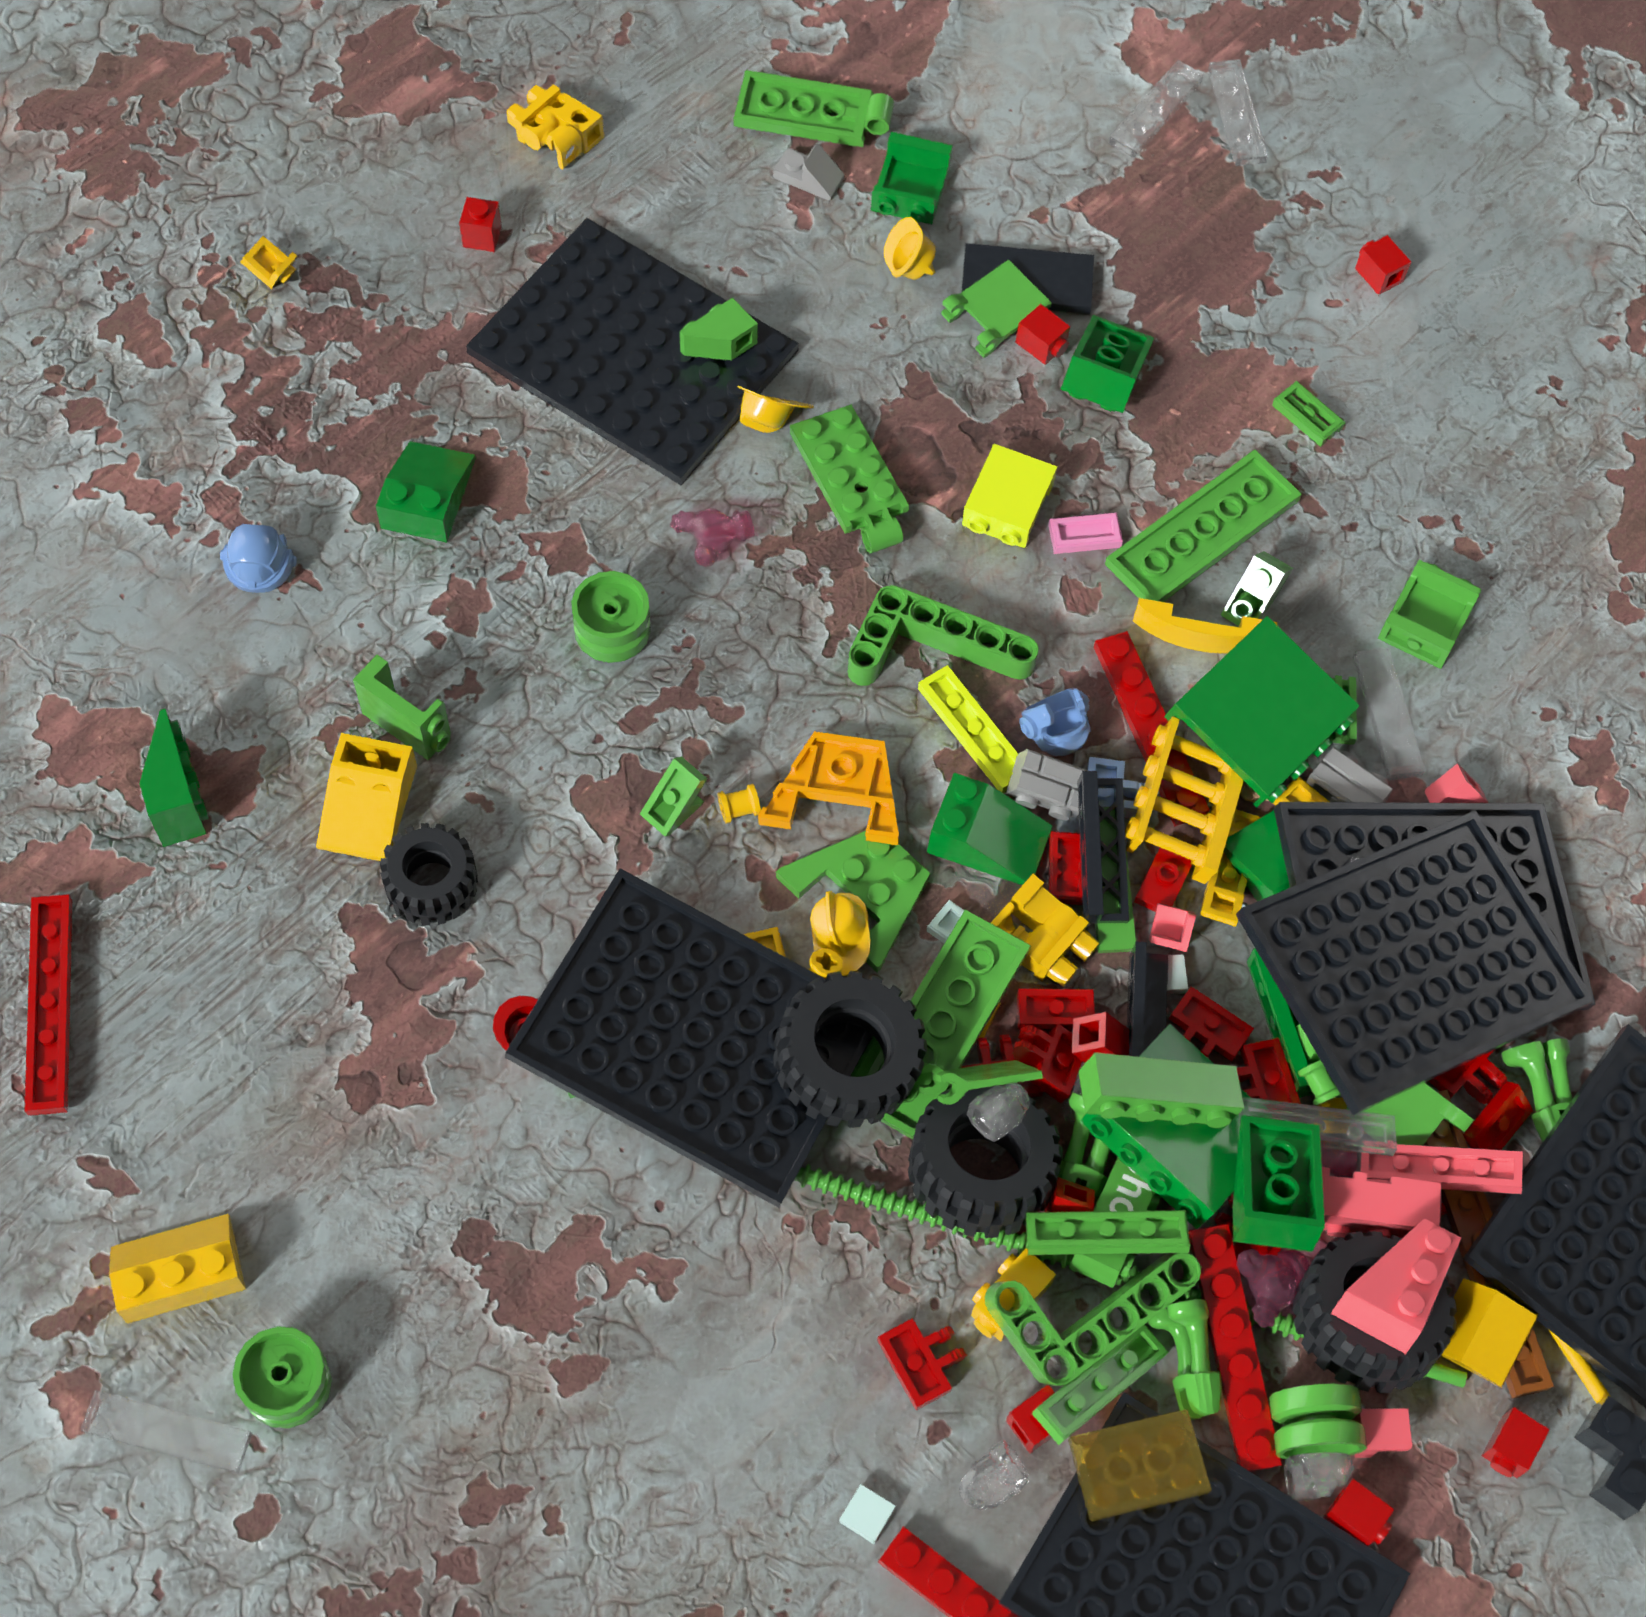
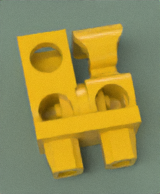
M554 84L547 90L535 85L526 96L529 106L524 108L514 103L506 112L508 123L516 129L517 138L520 142L527 144L534 150H539L544 145H548L552 151L556 149L558 165L561 170L582 152L584 154L588 153L604 138L602 115L570 95L561 93L560 88ZM574 146L573 152L566 159L569 149Z
M1032 874L1013 895L1011 901L993 919L991 924L1031 945V949L1022 966L1034 972L1033 975L1040 981H1043L1048 976L1064 987L1078 970L1074 964L1064 957L1065 954L1071 950L1085 962L1096 950L1099 942L1085 930L1089 922L1081 915L1079 917L1072 908L1055 898L1043 887L1044 882L1035 874ZM1011 913L1033 931L1028 933L1021 925L1015 929Z

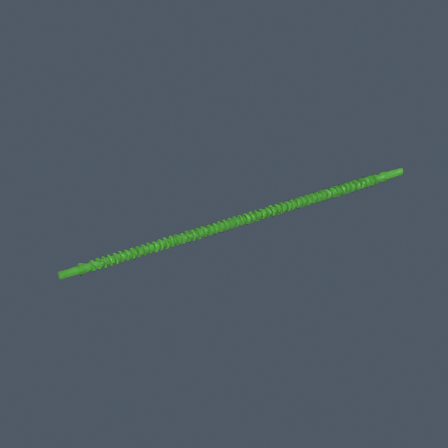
M809 1164L805 1168L801 1167L794 1180L800 1182L802 1188L806 1184L810 1185L812 1191L821 1188L822 1194L831 1191L834 1198L839 1194L844 1196V1201H848L849 1198H853L855 1204L863 1201L866 1208H869L870 1205H875L877 1211L885 1208L888 1215L895 1211L898 1213L899 1218L907 1215L909 1216V1221L917 1218L921 1225L927 1221L930 1222L931 1228H934L935 1225H940L941 1231H945L947 1228L942 1225L943 1219L937 1215L935 1218H932L924 1210L926 1202L920 1204L917 1198L910 1201L906 1194L900 1198L897 1196L896 1191H893L892 1194L886 1193V1188L877 1191L874 1184L868 1188L865 1187L864 1181H861L860 1184H855L853 1178L845 1181L842 1174L835 1178L832 1176V1171H829L827 1174H823L821 1168L813 1171ZM956 1226L952 1230L953 1235H955L957 1231L964 1233V1229H961ZM1003 1230L1000 1231L998 1238H985V1233L976 1232L974 1237L976 1242L979 1238L984 1239L986 1245L994 1242L996 1243V1248L1005 1245L1008 1252L1012 1248L1017 1249L1018 1255L1026 1248L1028 1249L1026 1231L1022 1235L1017 1233L1006 1235ZM1074 1254L1037 1256H1039V1260L1042 1262L1044 1259H1049L1051 1265L1059 1262L1061 1263V1268L1065 1269L1067 1265L1070 1266ZM1134 1265L1129 1270L1126 1278L1118 1275L1116 1285L1120 1286L1122 1282L1127 1283L1139 1274L1137 1266ZM1145 1284L1142 1287L1141 1292H1143L1144 1289L1149 1290V1295L1153 1296V1291L1148 1284ZM1192 1287L1180 1296L1178 1300L1183 1302L1202 1299L1200 1288L1194 1289ZM1246 1300L1251 1327L1259 1324L1262 1331L1269 1327L1272 1334L1281 1331L1283 1337L1292 1334L1295 1341H1298L1299 1338H1304L1303 1334H1297L1291 1313L1285 1317L1282 1316L1280 1310L1272 1313L1270 1312V1307L1267 1306L1262 1310L1259 1308L1258 1303H1255L1254 1306H1249ZM1435 1363L1425 1375L1426 1377L1461 1388L1465 1386L1467 1380V1372Z

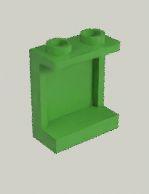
M1418 560L1377 639L1441 669L1482 590L1466 579L1457 578L1434 564Z
M376 655L353 679L362 714L407 746H412L415 752L427 760L435 752H441L450 741L451 731L444 702L436 699L426 711H421L395 692L389 664L379 655Z

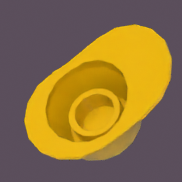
M903 218L892 228L884 246L886 264L895 278L903 276L911 280H917L924 274L934 275L935 269L932 263L936 254L935 244L923 233V230L914 218Z
M737 386V388L744 390L740 422L760 432L770 433L779 430L784 426L795 407L814 408L810 404L764 396Z
M827 891L826 896L821 898L811 911L810 922L814 951L820 948L834 950L843 960V967L840 973L842 976H847L850 971H858L865 964L870 954L871 938L868 912L865 903L858 896L851 893L835 894L832 891Z

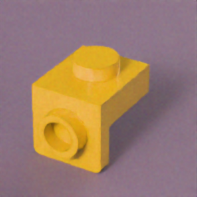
M262 236L245 254L240 263L272 289L279 280L285 284L293 275L296 268L292 265L298 255L292 252L289 256H286L266 237Z

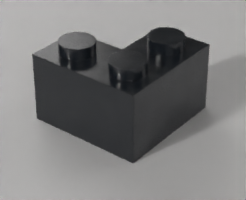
M1608 1395L1592 1407L1574 1438L1608 1462L1589 1496L1625 1520L1640 1512L1646 1502V1421Z

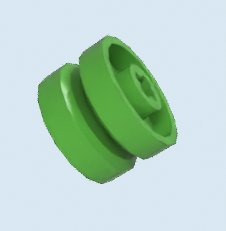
M617 571L599 572L586 578L576 588L571 601L575 640L584 653L595 660L607 663L622 662L636 656L647 645L651 633L649 600L646 590L638 580L629 574Z
M280 1326L260 1331L245 1342L235 1358L232 1374L235 1391L252 1415L270 1427L286 1429L305 1424L316 1416L329 1398L332 1383L329 1364L312 1338L296 1328ZM287 1373V1377L281 1381L280 1376Z
M1314 1384L1284 1389L1273 1393L1269 1397L1272 1419L1285 1425L1274 1433L1276 1455L1279 1458L1301 1461L1324 1460L1354 1455L1367 1449L1364 1426L1357 1421L1351 1420L1362 1412L1360 1393L1357 1387L1344 1384Z

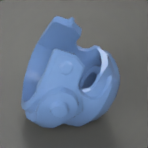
M242 524L236 527L230 536L228 544L220 552V560L223 561L224 571L228 580L238 589L252 593L269 592L281 586L290 576L293 567L297 563V558L293 555L292 549L287 547V540L284 534L278 535V532L273 527L266 525Z
M1070 688L1049 696L1022 711V717L1019 719L1021 730L1027 738L1034 739L1041 751H1045L1052 756L1072 754L1082 748L1091 731L1087 718L1089 698L1076 688Z

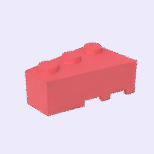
M1322 1167L1324 1230H1327V1235L1345 1237L1347 1233L1356 1231L1362 1233L1376 1231L1383 1232V1237L1390 1238L1391 1235L1406 1236L1424 1218L1441 1227V1183L1393 1176L1390 1177V1180L1367 1179V1173L1356 1171L1353 1172V1178L1330 1176V1168Z
M1424 1218L1345 1291L1331 1314L1406 1354L1425 1326L1461 1237Z

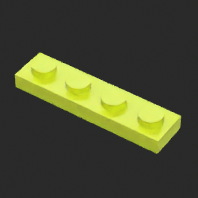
M948 665L921 680L918 684V690L996 789L1005 793L1010 777L1013 774L1012 770L1018 755L1017 751Z

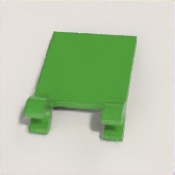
M1007 260L960 294L948 296L942 303L946 309L941 311V315L951 323L966 310L985 329V331L977 336L980 344L975 347V350L985 358L1004 339L1016 332L1019 322L1038 305L1042 304L1048 309L1052 303L1010 260Z
M1017 1060L946 1071L935 1064L924 1062L921 1073L931 1072L933 1079L927 1085H919V1092L933 1095L938 1093L946 1083L952 1085L951 1091L947 1094L938 1095V1101L950 1105L958 1102L971 1089L1043 1079L1041 1070Z
M1422 1083L1354 1116L1348 1107L1341 1114L1344 1119L1376 1143L1418 1146L1425 1144L1443 1119H1446L1463 1132L1474 1121L1469 1115L1453 1105L1426 1083Z

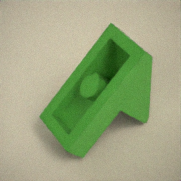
M682 756L674 758L640 812V815L665 837L669 836L703 804V800L697 795L707 781V778Z

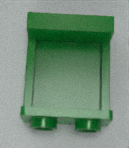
M890 132L885 161L878 183L872 190L871 211L900 218L912 217L917 222L933 225L950 169L953 145Z

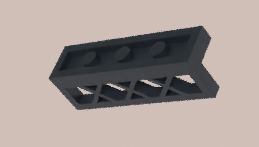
M1082 771L1077 781L1083 918L1089 923H1128L1129 906L1123 779L1098 778L1097 771ZM1098 788H1114V803L1107 810H1104L1099 805ZM1114 809H1115V819L1110 815V813H1111ZM1104 819L1116 829V838L1108 846L1100 840V823ZM1115 845L1117 847V855L1111 850ZM1105 855L1115 862L1118 868V873L1109 882L1102 876L1101 859ZM1117 880H1118V890L1113 886V884H1114ZM1107 890L1119 900L1120 914H1104L1103 894Z
M1139 941L1135 942L1129 956L1127 1001L1129 1056L1139 1057L1166 1028L1168 955L1147 953V942Z

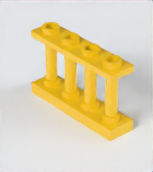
M1172 716L1165 726L1159 725L1154 734L1152 745L1156 746L1154 756H1149L1143 769V775L1147 776L1145 786L1139 788L1133 806L1138 807L1135 817L1132 816L1125 829V837L1128 838L1126 851L1133 853L1145 841L1190 859L1191 864L1195 865L1192 879L1206 884L1218 872L1244 780L1212 749L1175 735L1180 719ZM1174 749L1218 767V772L1222 773L1220 782L1214 785L1166 765L1170 750ZM1164 779L1208 797L1209 802L1213 803L1211 813L1204 815L1157 796L1161 780ZM1152 810L1199 828L1200 833L1204 834L1202 844L1194 846L1148 827Z

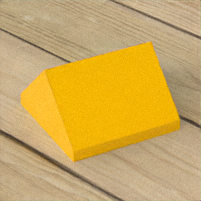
M1463 1278L1454 1296L1457 1313L1454 1315L1457 1322L1455 1333L1450 1338L1451 1342L1441 1356L1502 1388L1538 1316L1501 1292Z

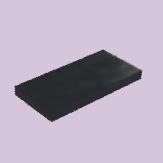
M965 243L961 292L1007 260H1010L1052 303L1051 307L1048 308L1050 311L1090 314L1092 307L1094 255Z

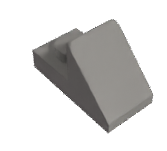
M818 143L814 145L809 155L787 147L773 169L774 179L831 201L844 180L843 172Z

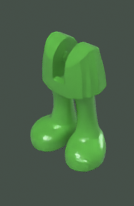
M1564 1038L1552 1039L1544 1043L1542 1041L1531 1042L1510 1048L1501 1053L1503 1062L1507 1066L1522 1067L1530 1080L1535 1104V1113L1531 1116L1542 1142L1573 1099L1567 1072V1056L1570 1054V1045L1568 1039ZM1545 1063L1547 1064V1067L1551 1074L1555 1092V1102L1548 1082Z
M1072 1092L1069 1105L1074 1110L1075 1123L1069 1146L1060 1164L1061 1169L1058 1177L1073 1183L1076 1182L1077 1178H1081L1079 1185L1095 1190V1203L1108 1180L1103 1173L1110 1149L1100 1139L1096 1138L1086 1163H1082L1090 1131L1080 1122L1085 1116L1083 1097L1081 1094Z
M1204 1299L1170 1304L1167 1306V1309L1162 1310L1148 1321V1324L1155 1329L1169 1331L1174 1339L1177 1349L1178 1369L1177 1377L1172 1382L1181 1416L1186 1420H1195L1203 1416L1215 1414L1221 1408V1371H1211L1209 1364L1207 1325L1209 1310Z

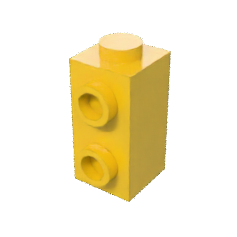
M1026 1248L1018 1257L1012 1253L998 1269L1001 1276L996 1282H1019L1027 1288L1037 1302L1052 1285L1056 1274L1035 1255H1028V1249ZM986 1282L972 1298V1301L976 1304L971 1316L975 1319L974 1325L982 1334L988 1338L994 1336L1001 1342L1006 1336L985 1305V1294L991 1286ZM1006 1288L1001 1292L1000 1304L1008 1311L1013 1307L1015 1300L1013 1293Z

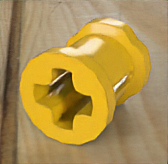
M754 784L747 785V788L728 794H725L724 791L717 793L720 811L725 824L731 823L732 818L753 813L754 816H758L761 811Z
M820 948L812 953L808 970L826 979L829 973L841 972L843 960L834 950Z

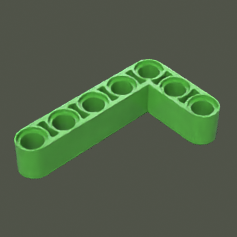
M889 585L879 590L849 652L847 672L850 680L857 685L867 686L874 683L898 635L1018 680L1026 679L1032 675L1039 649L1035 640L1027 635L901 587ZM886 606H894V607H896L897 609L891 610V609H887V608H885V607H886ZM918 618H925V619H927V620H929V621H928V622H921V621H919V620H917V619H918ZM955 630L961 632L962 634L956 635L952 634L949 631ZM878 633L883 635V637L877 638L872 636V634ZM982 643H991L994 647H986ZM1021 655L1026 657L1027 659L1021 660L1016 658L1015 656ZM865 661L870 663V665L862 666L858 662Z
M1189 1253L1165 1254L1060 1335L1027 1288L1019 1282L1002 1281L992 1284L986 1291L985 1305L1033 1376L1040 1383L1061 1386L1070 1383L1191 1289L1199 1281L1201 1267L1198 1260ZM1176 1260L1183 1267V1276L1180 1281H1176L1171 1274L1172 1264ZM1145 1284H1148L1153 1291V1299L1149 1305L1142 1301L1140 1295L1141 1289ZM1006 1288L1013 1293L1015 1300L1013 1307L1008 1311L1000 1304L1001 1292ZM1114 1308H1118L1123 1316L1122 1324L1118 1329L1111 1325L1109 1318ZM1029 1322H1032L1038 1330L1037 1339L1032 1344H1028L1023 1336L1024 1327ZM1085 1331L1092 1339L1091 1349L1087 1353H1083L1078 1346L1079 1337ZM1055 1355L1061 1363V1370L1056 1377L1052 1378L1047 1371V1363Z

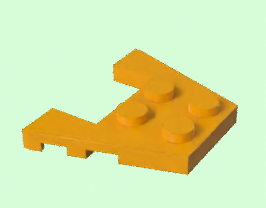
M814 731L791 765L792 770L783 783L778 784L773 792V798L767 807L763 806L758 815L759 825L791 830L799 798L871 808L865 832L866 841L899 845V831L885 741Z

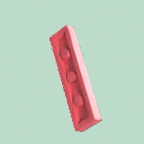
M1362 1142L1360 1172L1367 1173V1179L1390 1180V1177L1393 1176L1441 1183V1189L1522 1194L1523 1151Z

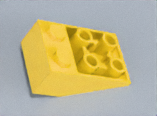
M341 733L330 767L316 844L317 849L377 861L385 858L384 849L387 844L394 845L392 838L398 832L417 769L412 746Z

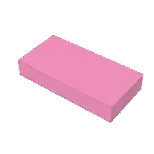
M1117 513L1053 518L1049 520L1048 526L1054 554L1114 549L1122 546L1123 540Z

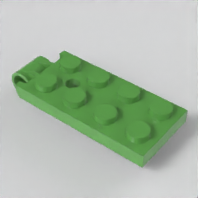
M745 70L734 114V127L864 147V131L875 135H883L889 131L894 100L887 94H873L872 90ZM833 112L836 113L837 116H829L827 114Z
M848 405L790 425V435L844 533L861 529L863 543L870 554L902 543L903 533L895 516L908 512L909 504L853 406ZM866 488L867 491L861 493L857 492L855 489Z

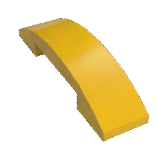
M1142 598L1138 599L1133 617L1135 624L1161 640L1191 650L1224 654L1231 651L1263 620L1243 616L1239 627L1175 617L1172 616L1173 604Z
M1235 809L1228 837L1261 817ZM1224 852L1218 872L1207 882L1200 915L1236 927L1238 923L1236 913L1242 908L1247 879L1242 873L1241 875L1237 873Z

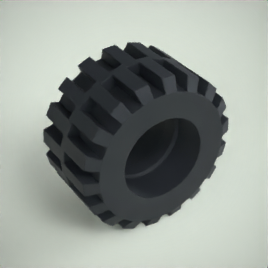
M421 823V829L414 830L412 825L405 828L406 834L404 836H401L399 833L392 838L394 846L387 844L384 849L385 858H381L380 862L382 871L380 874L390 905L394 906L395 911L400 916L405 913L407 920L415 923L417 919H421L422 925L430 926L431 920H437L438 925L446 923L445 917L450 915L453 919L459 917V909L462 907L467 910L471 905L470 896L475 897L477 892L476 883H478L473 852L470 850L467 840L464 837L460 839L459 832L453 828L446 832L445 825L438 823L435 828H430L429 823ZM439 863L450 869L443 880L433 885L422 886L409 880L412 873L424 864Z

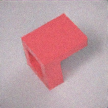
M1458 763L1424 791L1429 803H1489L1480 785Z
M1158 903L1149 935L1150 943L1187 952L1196 918L1195 913Z
M1408 1408L1362 1409V1412L1351 1419L1364 1426L1367 1449L1355 1454V1458H1371L1378 1451H1409L1412 1448Z

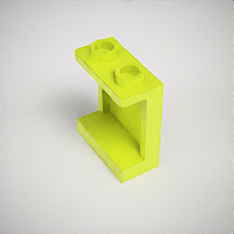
M993 444L964 507L962 525L975 533L987 534L1000 539L1007 545L1025 548L1030 531L1046 495L1049 496L1053 488L1057 466Z

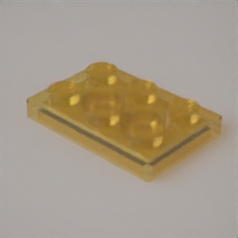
M1188 1409L1079 1434L1068 1439L1090 1522L1207 1494L1211 1491Z

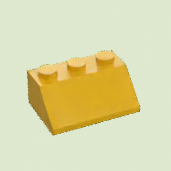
M229 1213L115 1245L110 1249L109 1276L116 1311L127 1324L246 1290Z

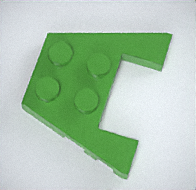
M866 831L779 868L776 871V878L798 899L827 875L845 893L854 894L865 903L868 914L877 922L870 930V954L866 960V963L876 972L881 970L891 947L894 946L905 921L910 916L930 878V872L901 845L866 841Z

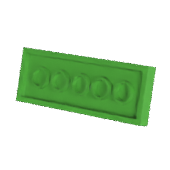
M1253 450L1106 557L1105 565L1138 598L1164 602L1298 503L1302 494L1256 450Z
M964 910L911 999L917 1009L913 1017L914 1019H922L925 1027V1032L921 1038L927 1041V1053L923 1058L924 1062L935 1064L945 1071L962 1067L1029 953L1031 945L973 913ZM882 1049L872 1064L868 1075H872L882 1068L884 1063ZM931 1072L921 1073L907 1099L903 1100L901 1106L894 1113H886L881 1122L913 1140L919 1117L924 1115L926 1106L933 1099H938V1095L949 1089L951 1084L946 1083L936 1094H923L919 1092V1085L931 1083L933 1075Z

